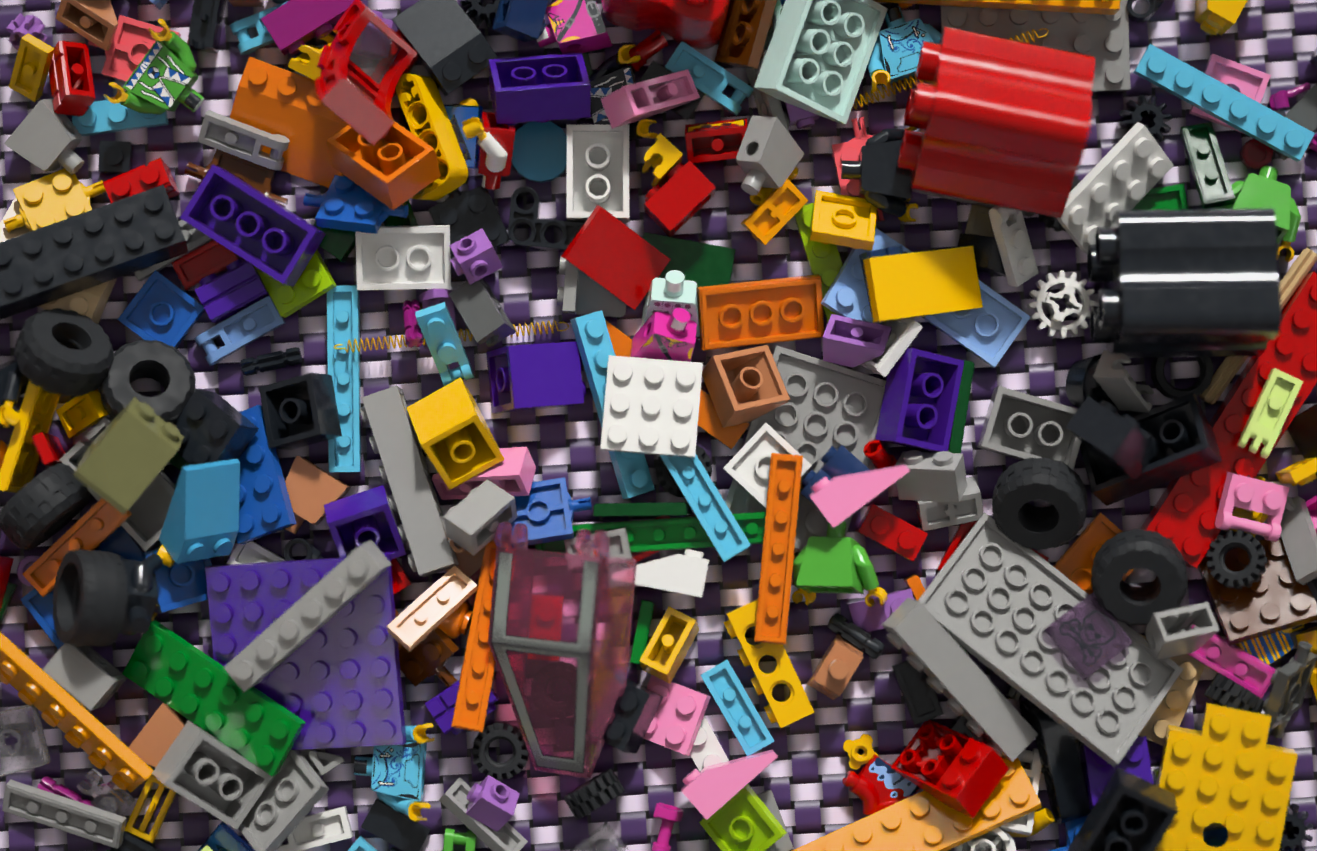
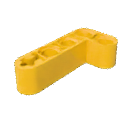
M405 73L400 77L396 85V94L411 133L435 149L441 175L411 198L436 201L462 186L468 178L469 171L435 81L429 76Z

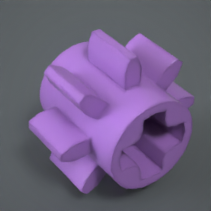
M19 13L6 28L11 33L8 41L17 50L19 49L21 38L28 33L45 42L48 36L42 33L45 24L34 15H26L24 17Z

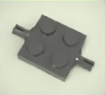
M1305 641L1298 643L1295 657H1292L1288 664L1282 668L1278 667L1273 673L1270 681L1273 688L1262 706V710L1265 711L1264 714L1271 716L1269 728L1272 730L1270 734L1275 738L1284 737L1290 717L1301 708L1316 663L1317 655L1310 652L1312 645Z

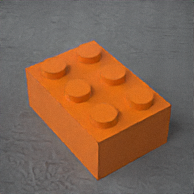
M396 122L391 126L387 136L378 140L374 146L350 125L345 126L326 140L333 168L392 210H395L441 176L435 149Z

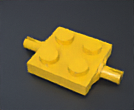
M64 168L14 188L13 192L19 203L20 214L3 220V223L8 233L25 225L30 231H34L93 210L90 199L107 192L102 180L85 187L75 174L71 175Z

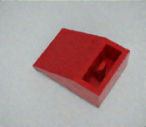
M927 720L921 725L891 766L892 770L948 807L972 819L1009 770V767L992 747L932 720Z

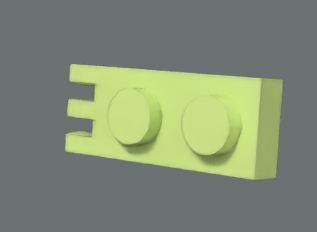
M1272 368L1238 440L1237 446L1244 448L1250 437L1253 440L1249 451L1255 454L1260 444L1263 443L1264 447L1261 450L1260 456L1267 459L1303 381L1276 368Z

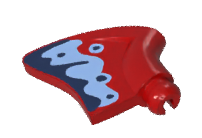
M876 754L871 757L860 773L856 774L854 771H848L846 773L848 775L847 778L843 777L844 786L849 787V791L861 799L863 814L871 815L915 795L920 787L892 770V765Z

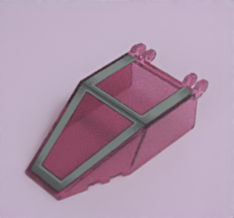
M501 522L497 527L494 538L496 558L488 635L489 646L534 769L536 771L591 778L605 742L602 740L607 725L612 723L615 716L613 709L618 696L623 695L626 687L636 561L629 558L609 557V537L604 531H596L593 539H591L590 530L580 529L575 544L578 554L527 549V535L529 533L526 524L518 523L515 528H512L509 522Z

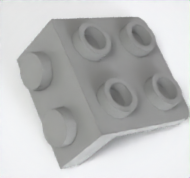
M560 256L559 274L565 275L564 287H558L557 305L563 306L562 311L564 314L587 315L601 310L604 317L621 318L626 314V304Z

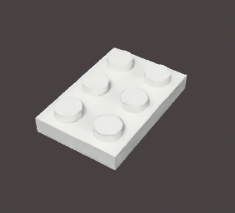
M450 225L380 226L377 234L355 232L357 290L451 289Z

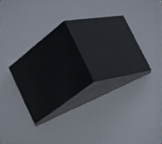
M960 234L957 248L973 246L977 270L1006 277L995 237Z

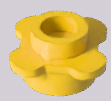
M863 734L859 739L853 741L848 739L843 743V750L848 753L850 759L848 765L852 769H859L874 754L878 756L872 747L873 739L868 734ZM859 749H863L862 755L858 754Z

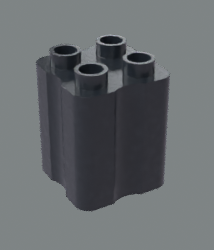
M1273 208L1116 211L1112 218L1111 227H1097L1095 245L1088 246L1087 272L1089 282H1103L1104 289L1099 290L1098 306H1091L1090 336L1092 343H1106V348L1111 353L1125 354L1128 358L1261 356L1266 350L1268 340H1274L1279 334L1281 328V298L1277 271L1276 218Z

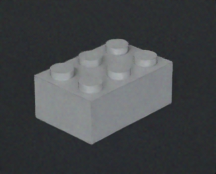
M997 386L993 390L977 448L1022 461L1028 458H1050L1068 465L1073 470L1081 442L1065 426L1078 409Z
M190 721L185 724L152 772V775L164 785L236 830L273 778V776H270Z

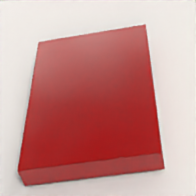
M599 205L594 209L561 256L633 310L638 307L649 291L652 280L659 277L671 260Z

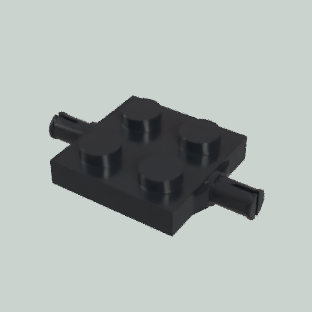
M482 185L470 191L461 192L458 187L448 194L449 197L444 202L428 209L434 225H450V245L483 228L494 250L511 241L488 189L483 188ZM450 249V259H452L455 256Z

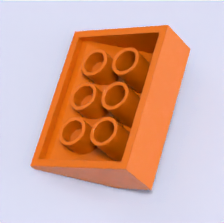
M249 56L238 85L230 118L268 133L280 134L289 138L288 149L282 155L284 163L280 171L329 188L335 175H344L333 168L326 140L348 124L320 101L315 88V80ZM263 145L262 152L269 154L271 148Z

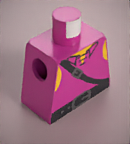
M556 0L546 8L550 24L545 26L543 33L537 39L540 48L558 42L562 54L586 53L612 46L595 0Z
M683 308L674 309L672 314L655 311L634 335L630 357L691 362L695 347L697 324L695 321L690 320L689 312Z

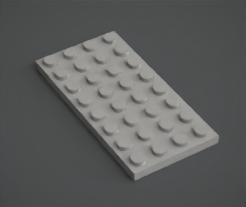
M985 512L917 600L924 605L960 646L1113 767L1120 763L1183 671V668L1170 658L1156 660L1145 638L1126 623L1110 617L1108 613L1102 610L1098 601L1031 548L1023 547L1006 537L996 526L995 520ZM1098 610L1104 613L1113 623L1116 637L1104 646L1096 645L1095 647H1101L1102 655L1100 658H1097L1095 665L1087 666L1082 661L1084 655L1079 643L1068 635H1061L1059 627L1063 622L1078 619L1081 622V628L1084 617L1092 611ZM1098 612L1093 613L1085 620V626L1080 632L1081 639L1088 645L1097 643V641L1105 643L1114 636L1113 627ZM1077 621L1071 622V626L1074 627L1076 632L1078 633L1079 629L1077 625L1079 623ZM1093 622L1094 630L1091 631L1088 629V625ZM1064 624V627L1061 628L1062 633L1068 632L1081 642L1079 637L1069 630L1070 625ZM1098 633L1104 637L1101 636L1100 639H1096L1094 635ZM1083 647L1087 656L1085 662L1088 664L1093 663L1095 657H1090L1088 650ZM1088 647L1094 652V656H1098L1100 653L1099 649L1095 650L1093 647Z

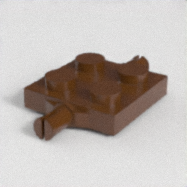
M218 149L213 160L206 168L188 162L187 167L198 172L185 169L186 175L198 178L202 182L212 164L227 170L272 200L286 205L288 203L287 198L272 194V183L277 170L263 167Z
M395 609V616L398 617L401 613ZM436 627L410 652L398 642L400 670L415 687L425 678L436 674L446 688H448L457 679L445 665L449 657L459 648L446 633Z

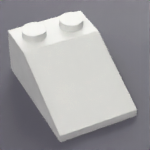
M610 124L567 125V221L585 223L597 205H599L622 223H630L629 124L613 129Z
M685 549L684 555L677 553L612 571L609 573L608 579L702 598L709 560L703 559L704 552Z

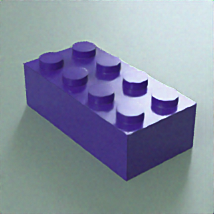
M212 164L180 217L274 279L291 287L295 286L326 235L320 229L246 182Z

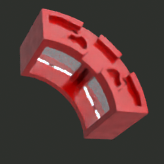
M354 0L335 25L333 31L337 35L331 46L324 45L317 64V67L321 70V75L315 79L317 96L322 103L374 146L378 140L387 136L391 126L395 123L391 115L393 93L403 72L412 64L414 57L418 53L361 0Z

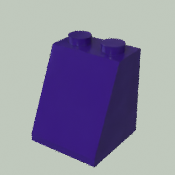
M576 341L511 345L486 352L492 414L584 404L586 385L584 380H582L581 366L583 362Z

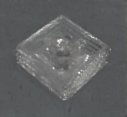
M24 705L1 711L0 777L49 764L51 759L38 709L34 705ZM9 733L18 740V743L14 745L15 749H13L12 745H6L5 739L10 737Z

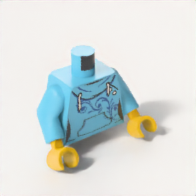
M900 7L887 10L885 21L888 28L879 32L867 65L872 79V91L877 92L878 84H884L887 90H890V84H893V81L895 83L898 82V79L902 81L904 77L908 79L909 75L914 77L923 41L939 44L942 34L930 24H923L920 18L905 22Z
M432 723L405 726L406 743L404 745L374 746L373 757L356 756L354 762V775L372 776L371 790L377 792L378 798L395 811L409 815L413 821H427V818L421 816V808H430L429 803L416 801H421L424 796L427 742L435 740V738L427 737L426 728L433 727Z

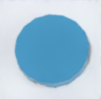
M536 121L526 123L515 133L512 165L519 175L534 182L543 183L556 179L567 168V135L562 128L549 121L545 123Z

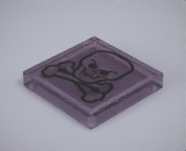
M1094 592L1045 628V631L1083 680L1133 643L1113 616L1098 604Z

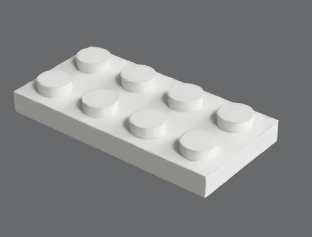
M1137 122L1070 192L1062 217L1056 219L1081 251L1087 254L1088 246L1095 245L1097 227H1111L1112 218L1116 211H1131L1174 165L1146 126Z

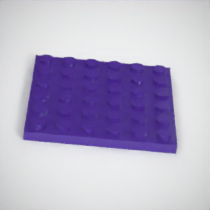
M385 555V557L391 562L390 555ZM346 557L211 565L205 567L214 660L225 667ZM391 566L261 682L254 686L306 722L291 750L404 745L406 743L398 641L387 632V626L396 618Z

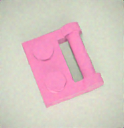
M1228 472L1216 516V528L1222 530L1232 528L1264 536V539L1268 541H1278L1281 535L1280 524L1290 487ZM1233 507L1268 514L1266 524L1233 516Z

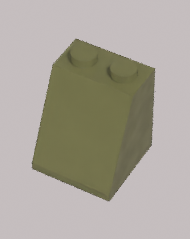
M134 397L87 448L73 475L118 511L125 514L178 451L184 436L180 434L176 426L165 422L157 416L151 406L140 402Z

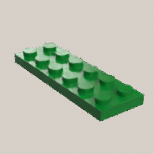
M156 620L151 621L148 632L142 635L122 673L270 776L278 774L306 723L255 687L243 692L224 669L223 665Z

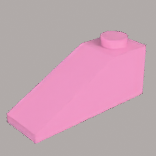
M689 69L623 86L600 100L613 129L695 101L700 96Z
M499 448L505 460L449 490L439 473L433 475L432 481L441 500L465 499L472 489L479 487L487 479L512 496H529L536 466L528 448Z
M903 464L835 476L830 480L825 476L811 487L814 492L809 497L834 528L910 470Z
M772 749L708 766L700 772L695 768L682 780L685 785L681 788V791L707 820L778 756Z

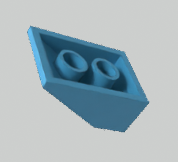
M238 459L182 467L159 537V541L177 564L231 554L239 532L240 462Z

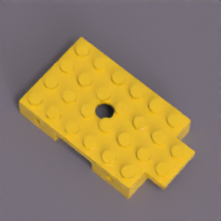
M1206 703L1201 731L1167 725L1156 785L1174 793L1178 813L1155 851H1279L1298 754L1294 749L1266 744L1271 722L1270 715ZM1211 823H1220L1228 831L1227 841L1219 847L1209 846L1203 840V831Z

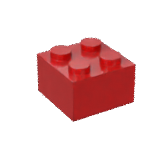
M690 160L685 165L681 162L678 163L667 174L668 181L662 187L657 184L644 196L646 198L644 212L669 237H672L715 195L716 187Z

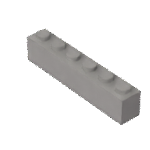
M396 385L362 397L364 406L360 407V412L366 425L370 424L373 436L369 437L374 453L380 454L383 465L379 466V471L385 484L389 483L392 494L388 496L391 508L394 513L399 512L402 524L398 525V529L403 542L409 543L411 554H408V561L412 571H418L419 576L426 577L450 569L454 565L458 566L459 562L456 553L450 546L451 539L446 536L444 516L419 439L407 411L408 406L403 390Z
M372 540L359 545L232 659L224 669L243 692L256 686L391 566V562Z
M907 598L882 624L889 632L886 636L887 639L896 648H903L909 655L906 658L907 661L917 671L923 670L929 677L926 680L929 686L939 694L942 692L949 699L946 702L948 707L960 716L962 714L968 720L966 723L967 728L975 736H982L987 742L986 745L992 747L1000 758L1003 757L1013 762L1038 736L1037 732L921 602Z

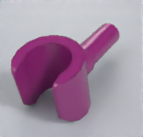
M1307 82L1291 90H1282L1271 95L1269 98L1271 110L1279 111L1289 108L1288 98L1310 90V84Z

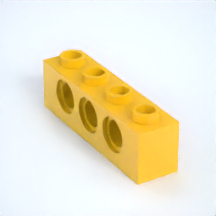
M757 598L726 613L729 620L723 623L731 639L737 637L742 646L737 652L744 667L749 665L752 667L755 677L750 680L758 696L764 693L769 703L764 709L771 724L778 722L780 728H783L814 713V709L783 644L764 642L750 644L746 641L745 633L747 629L755 627ZM765 655H771L776 660L775 669L768 673L762 672L758 666L760 658ZM777 684H785L789 687V696L783 701L775 700L772 696V690Z

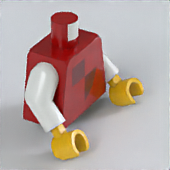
M467 98L459 103L460 107L479 108L478 118L473 117L463 121L462 129L468 140L476 136L479 138L477 142L478 173L483 174L482 187L491 190L500 189L501 176L507 177L510 175L515 126L497 124L493 112L481 111L474 98Z

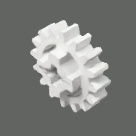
M1060 270L1056 279L1052 273L1046 275L1047 283L1038 280L1036 285L1040 290H1032L1029 293L1031 297L1035 298V302L1027 304V308L1035 309L1036 312L1030 319L1040 320L1037 327L1038 330L1045 327L1049 328V337L1053 336L1056 331H1059L1060 339L1066 338L1067 331L1072 336L1078 335L1077 326L1082 329L1088 327L1085 318L1090 319L1089 307L1097 305L1096 301L1089 300V296L1094 293V289L1085 290L1084 286L1087 280L1075 281L1077 275L1075 272L1071 273L1068 278H1065L1064 270ZM1063 284L1058 293L1046 292L1053 285ZM1075 290L1080 295L1082 304L1077 302L1074 295ZM1065 298V304L1069 308L1060 312L1059 305L1055 301ZM1042 305L1047 307L1050 313L1049 319L1045 316ZM1066 316L1078 317L1071 324L1061 325Z

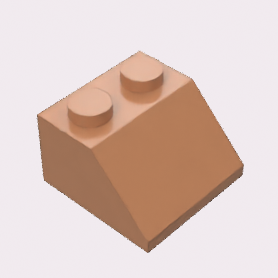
M768 345L712 356L702 371V377L723 428L751 422L790 400Z

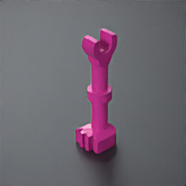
M660 802L656 803L653 817L662 819L657 842H653L652 851L671 850L669 842L674 822L682 820L683 809Z

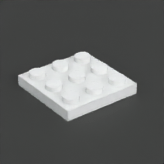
M609 355L600 449L604 451L695 458L703 363Z

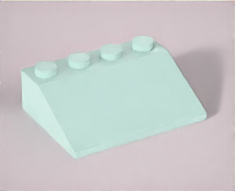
M785 0L754 88L780 101L846 125L888 8L873 0Z

